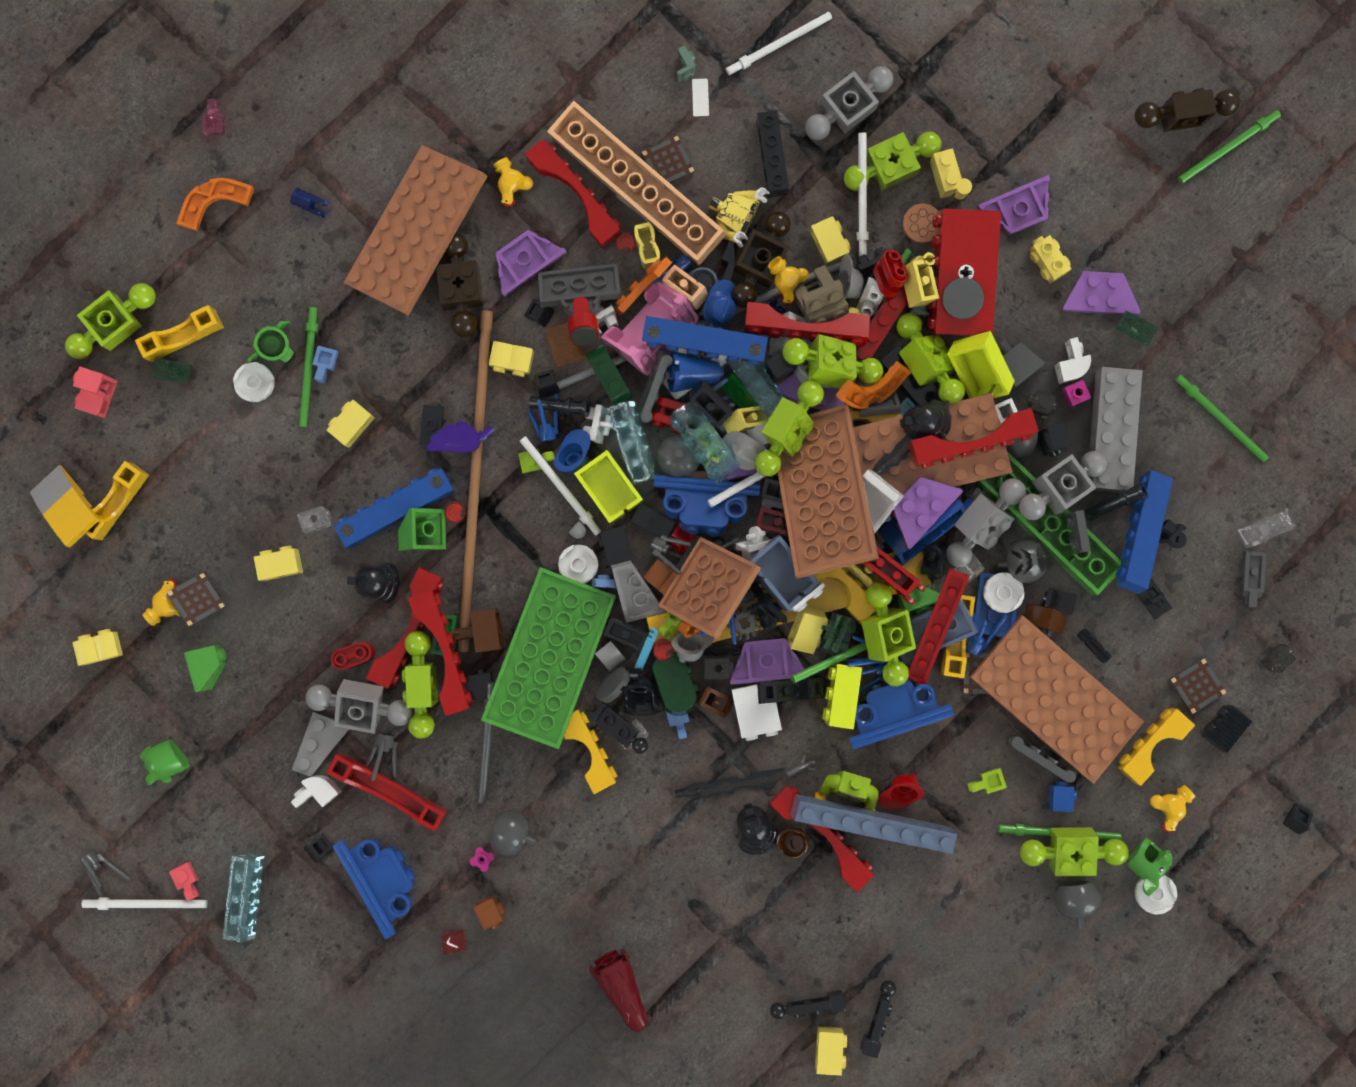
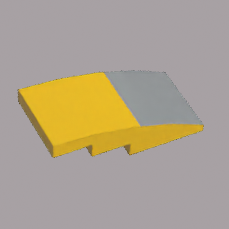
M58 465L30 491L42 515L66 547H71L100 520L91 509V504L83 496L85 493L61 465Z

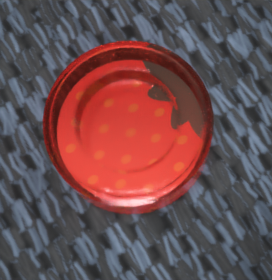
M629 232L620 233L616 238L617 249L622 253H630L634 250L636 245L635 237Z
M452 502L445 508V517L453 523L461 522L466 515L465 508L460 503Z
M659 639L654 643L653 654L657 659L667 660L673 655L674 650L669 640Z

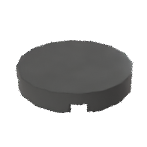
M966 277L957 278L949 282L944 288L942 305L945 311L958 319H966L976 315L982 308L984 301L983 290L980 285L973 279Z
M623 667L613 670L599 685L596 697L602 703H609L615 700L622 691L620 689L622 686L626 687L628 685L630 673Z

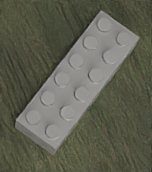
M1101 367L1095 371L1089 452H1100L1107 460V468L1102 475L1089 477L1097 487L1094 489L1096 491L1119 493L1122 489L1127 490L1134 486L1143 370Z

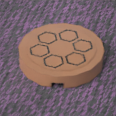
M924 203L914 205L908 209L902 222L903 232L906 237L917 244L930 243L932 236H935L936 229L932 226L933 216L936 215L938 210Z

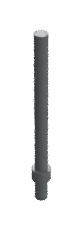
M493 682L487 683V694L486 698H484L483 705L484 708H486L488 700L495 685V683ZM485 722L478 803H486L492 725Z

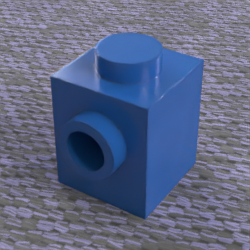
M1055 781V784H1049L1048 809L1052 811L1073 812L1074 803L1077 801V792L1074 790V787L1068 785L1066 781Z

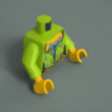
M841 771L828 775L820 791L814 794V798L826 800V795L830 794L866 805L864 809L875 811L878 790L873 785H870L871 779Z

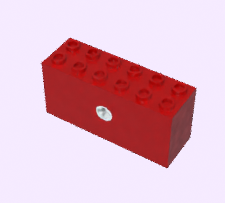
M942 209L933 216L932 226L936 229L935 236H932L931 248H934L935 257L931 260L935 259V263L930 267L933 269L939 299L933 301L928 306V309L931 310L930 318H927L926 329L929 330V334L974 336L991 331L993 335L1001 211ZM966 277L973 279L980 285L983 290L984 301L982 308L976 315L966 319H958L945 311L942 305L944 288L949 282L957 278Z

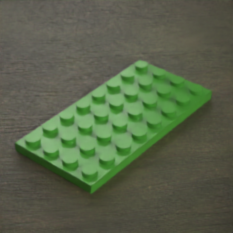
M540 567L481 721L559 750L616 596Z

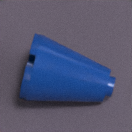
M676 351L669 353L673 359V363L667 367V372H669L670 379H667V384L670 392L692 389L702 380L708 385L718 383L720 378L724 376V368L720 366L719 362Z

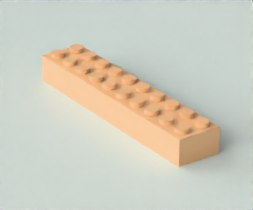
M575 101L568 106L547 131L557 144L647 222H650L654 228L698 266L726 236L724 230Z

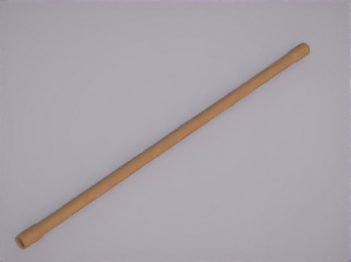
M487 310L481 311L480 345L474 429L477 432L484 430L490 333L493 312ZM483 441L478 449L472 452L459 628L470 627ZM470 639L458 641L457 651L469 652Z

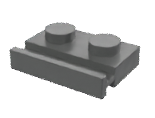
M1084 510L1068 513L1066 525L1071 530V549L1074 550L1075 554L1091 551Z

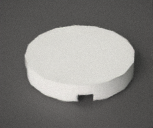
M258 362L242 365L236 371L233 378L236 393L242 399L249 402H260L267 399L272 394L275 386L272 372L265 365Z
M572 545L562 552L559 557L558 566L562 576L586 584L596 575L599 564L593 550L584 545Z
M997 573L986 581L983 588V598L986 604L996 612L1008 613L1014 611L1023 602V584L1014 579L1010 573Z
M1166 875L1160 878L1159 887L1151 896H1147L1144 893V880L1139 879L1135 887V899L1141 908L1155 915L1164 914L1172 909L1177 899V888L1170 878Z

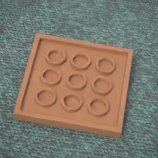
M700 537L680 569L681 574H677L658 607L718 640L761 568Z

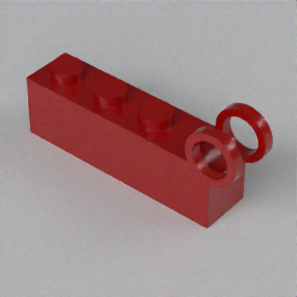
M877 547L879 559L861 564L894 589L901 598L913 605L915 601L909 596L912 590L917 588L919 591L924 592L926 588L919 583L920 580Z

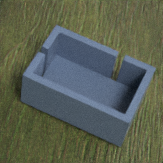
M780 535L772 538L748 559V561L761 568L756 577H762L759 579L760 583L783 610L791 609L802 599L801 596H806L820 584L813 575L797 579L791 548Z

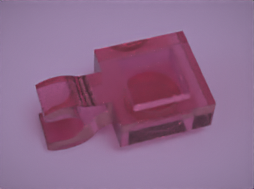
M207 99L208 113H202V133L204 135H225L224 114L219 113L220 104L216 102V99Z

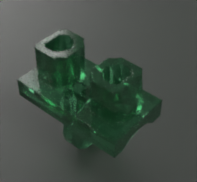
M1127 310L1116 327V330L1146 346L1150 344L1158 329L1157 326L1147 322L1146 319L1140 318Z
M155 358L151 378L189 385L192 365Z
M836 614L834 621L830 620L828 627L824 625L821 627L822 630L826 631L823 638L826 642L823 648L835 653H846L849 642L843 639L846 633L852 635L857 625L851 622V618Z

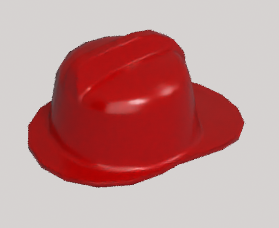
M914 773L899 775L893 779L890 788L880 794L878 801L882 808L900 810L920 800L924 796V790L918 785Z

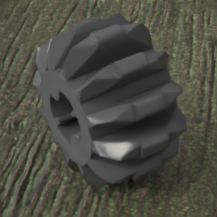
M739 606L740 614L736 610L734 612L736 616L734 618L735 633L739 632L738 640H741L743 633H745V639L749 640V632L752 636H757L753 628L761 630L760 626L755 625V622H760V618L754 619L753 617L756 616L754 612L751 615L749 614L751 611L750 606L747 607L746 613H744L743 606ZM743 617H746L747 622L750 623L749 627L745 626L746 629H742L739 620H743Z

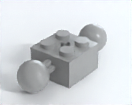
M885 66L873 68L868 75V82L865 84L857 73L853 71L822 95L821 105L827 113L825 115L814 114L809 117L805 124L806 134L813 140H822L828 136L831 124L836 122L844 134L855 127L877 109L879 101L872 93L874 91L879 93L885 92L892 86L893 74L891 70Z
M1090 451L1081 458L1079 464L1071 454L1032 481L1040 494L1024 496L1019 503L1020 514L1028 520H1037L1044 515L1047 504L1055 515L1072 506L1097 488L1089 477H1098L1105 472L1107 468L1105 456L1100 452Z
M1014 478L1004 481L999 490L1000 498L996 502L980 493L954 524L966 538L963 541L950 544L947 548L946 557L951 565L964 567L969 564L973 555L972 548L976 543L987 550L997 543L998 538L1004 531L1010 528L1011 523L1015 520L1005 509L1009 505L1019 504L1021 499L1026 496V487L1023 482Z
M343 679L337 695L332 694L330 689L324 685H314L307 691L305 697L307 705L315 711L325 710L329 706L336 707L335 727L375 734L381 715L387 716L388 720L396 726L406 725L413 716V709L407 708V704L403 700H395L390 705L382 704L383 686Z

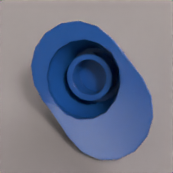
M719 280L713 284L704 305V319L709 325L713 324V327L725 326L735 315L737 305L731 297L735 284L729 280Z
M576 429L565 437L554 459V465L557 470L574 475L575 472L587 464V452L591 443L588 432L583 429Z

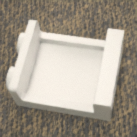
M867 470L863 477L875 534L904 495L873 470Z
M757 684L731 689L741 738H746V741L758 739L760 734L766 733V737L778 735V731L782 730L777 704H759Z

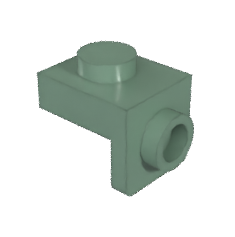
M684 45L678 48V58L684 67L677 71L678 82L690 80L696 73L695 57L692 51H688Z

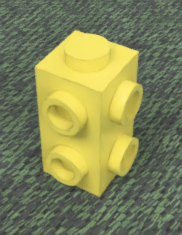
M1051 235L1046 238L1041 236L1032 242L1033 246L1029 249V256L1033 263H1037L1041 269L1040 274L1042 278L1047 280L1049 284L1071 270L1069 259L1062 255L1059 250V243L1057 240L1052 239Z

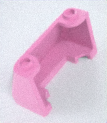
M652 282L645 289L644 298L647 304L622 331L618 327L613 326L601 336L602 340L645 375L650 374L657 352L660 349L666 350L665 345H658V348L648 347L646 342L642 341L646 316L696 325L698 322V316L686 297L661 282L656 284ZM650 327L649 336L651 338L658 337L660 334L659 328Z

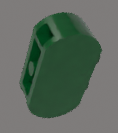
M603 344L585 354L615 407L632 398L630 391Z
M672 653L667 659L657 658L652 670L666 712L674 716L688 714L694 708L697 700L696 694L699 693L696 682H692L689 675H692V670L689 663H681L678 655Z

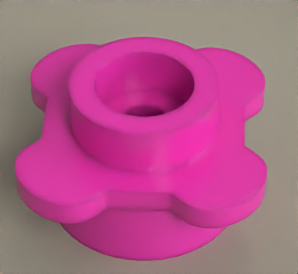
M478 847L475 850V856L470 859V864L479 867L481 871L485 872L489 868L490 861H493L494 855L485 851L482 847Z

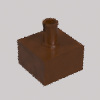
M498 608L471 611L472 627L454 629V634L463 633V635L454 636L456 642L474 639L475 653L505 649L500 610Z

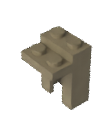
M825 265L814 269V273L818 278L816 282L806 286L801 282L794 289L795 302L807 323L831 322L849 313L842 284L839 279L833 280Z

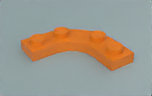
M214 178L200 186L197 185L187 195L176 224L198 232L203 215L209 205L215 201L228 200L248 207L254 187L229 178Z
M667 257L661 261L657 259L646 269L647 274L639 282L635 280L628 288L630 292L627 296L622 295L621 299L615 302L617 305L614 309L615 313L619 316L623 314L637 297L665 272L672 262Z
M896 361L877 383L868 387H862L848 379L841 386L836 396L853 408L865 409L868 408L869 404L874 402L879 404L891 396L910 375L911 371Z

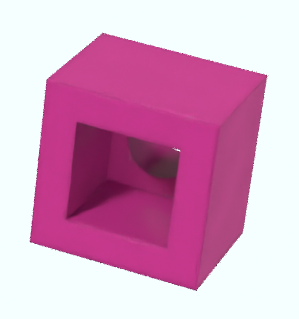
M1084 380L1061 389L1068 408L1091 399ZM1076 389H1078L1080 396L1075 394Z

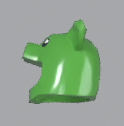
M280 321L275 326L268 325L262 327L253 338V348L255 351L248 357L247 362L251 363L259 356L269 361L282 360L288 362L294 352L289 347L288 337L282 329L290 325L291 322Z
M171 739L152 747H146L139 756L144 761V767L148 773L145 777L148 786L152 785L156 780H161L163 783L172 782L171 776L190 767L187 757Z
M1146 837L1135 849L1126 865L1139 878L1144 880L1143 891L1147 896H1151L1159 887V879L1172 866L1173 857L1169 850L1162 851Z

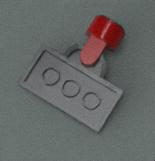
M617 263L538 272L541 308L561 305L563 311L568 316H571L567 323L568 336L572 343L587 346L596 342L599 338L598 319L593 314L600 308L601 301L621 299Z

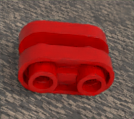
M886 250L881 256L880 261L873 268L879 290L887 297H895L908 279L903 260L895 250Z
M659 397L657 402L654 403L655 406L659 407L658 412H651L653 416L651 420L653 422L652 425L658 428L670 427L672 432L683 434V431L688 432L690 423L686 422L685 418L686 416L692 417L695 408L674 400ZM667 410L678 413V417L674 418L666 415Z
M359 642L335 651L331 656V663L339 670L350 669L373 660L376 650L369 642Z

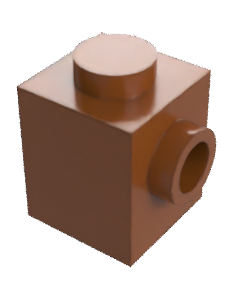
M495 895L477 903L473 907L484 930L489 927L493 930L502 925L501 921L505 918L504 914L506 911L501 902L498 903Z

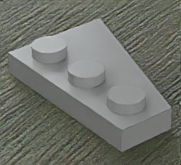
M631 560L611 565L626 623L665 612L658 607L659 601Z
M313 712L292 770L312 777L350 729L335 727L334 718Z

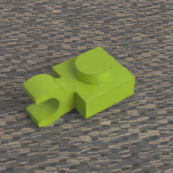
M528 451L518 454L523 474L542 470ZM552 451L540 454L546 462L554 461L555 459L554 452Z
M668 613L664 617L667 619V622L658 631L670 641L675 635V629H678L682 620Z
M1001 768L980 773L981 780L967 783L968 789L972 793L984 789L985 793L989 794L1007 788Z

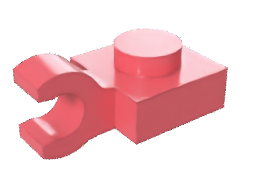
M187 862L169 872L177 890L184 889V896L187 901L199 896L194 886V882L198 881V877L191 862Z

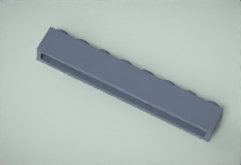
M798 794L794 796L790 812L793 819L798 822L950 854L953 853L957 833L949 826Z

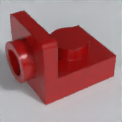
M678 524L670 538L691 543L696 534H689L687 531H683ZM669 542L673 550L683 554L689 547Z

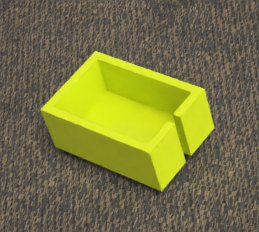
M991 331L953 341L947 355L969 398L992 393L993 398L1009 395L1015 380Z
M608 450L574 473L610 525L625 515V509L629 512L643 502L639 493Z
M835 664L833 667H829L828 679L831 680L830 687L826 688L825 693L828 705L824 707L822 719L825 720V724L828 726L854 729L862 667H848V665Z

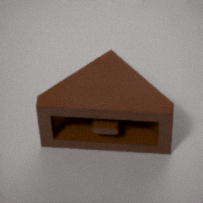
M1027 604L1024 617L1038 628L1063 634L1067 614L1052 608Z
M707 685L697 704L725 718L734 700Z

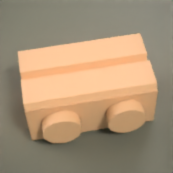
M676 265L672 266L662 279L664 285L685 296L695 310L699 309L709 295L704 285L700 282L697 283V280Z

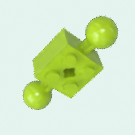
M904 132L867 148V163L869 165L867 166L866 173L867 185L869 179L875 177L880 190L883 191L916 176L921 169L916 157L921 155L925 158H931L934 153L940 152L942 146L941 138L934 132H924L918 137L916 144L910 146ZM853 165L846 170L844 183L850 190L859 191V186L864 180V174L858 165Z
M145 283L135 284L129 291V299L124 303L118 295L109 290L77 315L88 331L85 334H72L66 339L65 350L68 355L75 359L88 357L92 352V343L96 340L102 347L110 351L142 327L132 312L137 308L147 309L154 304L156 294L153 288Z
M913 313L903 314L897 321V332L901 337L911 339L912 341L899 354L920 386L939 382L938 393L943 402L949 401L946 404L960 402L964 398L965 388L959 380L950 379L949 377L955 369L947 355L949 350L944 340L938 334L923 337L921 334V319Z
M821 334L817 335L809 347L802 339L792 338L784 344L782 349L784 359L792 365H799L805 360L808 361V381L813 380L819 384L840 389L848 379L854 381L857 375L866 384L878 382L883 375V366L877 359L866 358L861 362L856 361V344Z
M809 380L800 385L797 392L799 399L797 404L783 397L761 431L771 447L769 450L760 452L755 458V468L759 474L766 477L775 475L781 467L780 454L783 452L793 457L801 449L802 441L812 431L814 423L807 414V410L809 407L818 405L824 397V390L818 382Z
M874 582L866 590V600L872 607L876 608L877 614L861 620L869 660L887 662L882 671L883 679L891 686H901L907 681L909 670L903 662L899 661L898 656L916 649L908 609H888L887 605L892 600L891 588L884 582Z
M413 631L405 639V648L412 655L413 663L405 666V670H402V681L406 682V690L403 691V702L407 704V708H415V714L408 723L409 732L414 737L423 739L430 736L435 727L433 718L427 714V707H432L438 702L436 662H425V654L431 648L430 637L423 631Z
M1092 827L1051 828L1050 847H1045L1038 840H1027L1020 847V857L1029 866H1038L1045 859H1050L1049 866L1055 876H1097V859L1104 858L1107 863L1118 866L1127 861L1129 849L1119 839H1110L1103 846H1098L1099 837Z

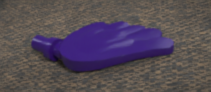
M459 421L456 425L447 424L444 429L438 430L437 434L430 437L431 443L427 445V450L430 452L471 453L478 449L483 440L487 441L488 437L495 431L490 425L483 431L477 432L465 422Z

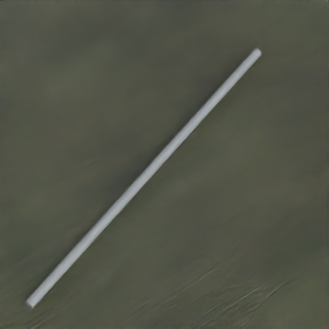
M841 260L826 266L829 273L839 270ZM809 273V278L803 284L818 279L815 273ZM777 288L758 295L754 303L765 302L781 295ZM736 306L735 314L746 310V308ZM705 319L697 322V325L704 323L705 326H709ZM620 355L611 359L615 366L626 361ZM591 367L557 382L559 389H563L596 373Z

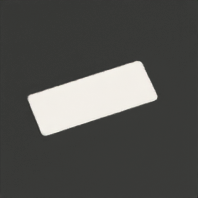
M692 79L693 116H709L708 79Z

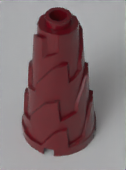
M621 949L622 954H618L617 950H613L594 961L596 967L593 968L590 965L589 971L593 979L595 978L600 988L604 990L611 1003L615 1006L626 1026H629L632 1031L640 1032L646 1028L648 1017L641 1001L634 971L629 961L630 957L625 949Z

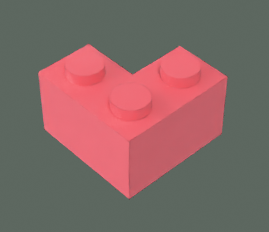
M79 367L73 376V386L81 389L80 393L75 397L74 408L105 418L118 381L104 374Z

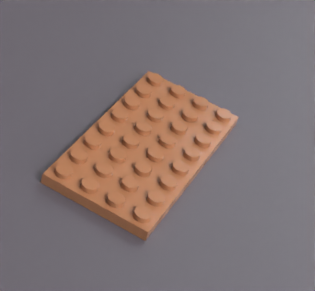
M422 145L344 283L409 316L488 176L477 169Z
M992 393L962 400L956 404H946L952 416L951 429L942 440L969 442L984 438L993 433L1000 426ZM903 415L854 427L863 475L867 470H872L874 465L886 453L890 454L895 445L907 435L903 428L900 427L899 420L903 418ZM904 442L899 452L874 472L877 473L889 464L897 463L899 457L910 450L909 442ZM999 444L993 446L991 451L981 453V450L973 451L974 455L961 458V455L954 456L953 461L943 464L941 460L933 462L934 466L922 469L921 466H914L911 452H909L906 459L901 460L898 466L891 467L888 473L880 474L879 476L901 494H904L918 477L957 487L1012 473V468L1006 447H1001Z
M848 404L809 414V417L814 422L813 428L802 441L801 449L793 457L783 452L779 456L781 467L778 471V478L793 566L797 579L879 559L853 421Z
M1021 615L969 677L1092 784L1098 780L1144 723L1138 715L1028 619Z

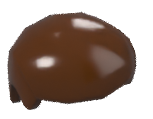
M791 827L783 830L778 835L776 846L785 857L798 859L803 857L809 850V839L804 831Z

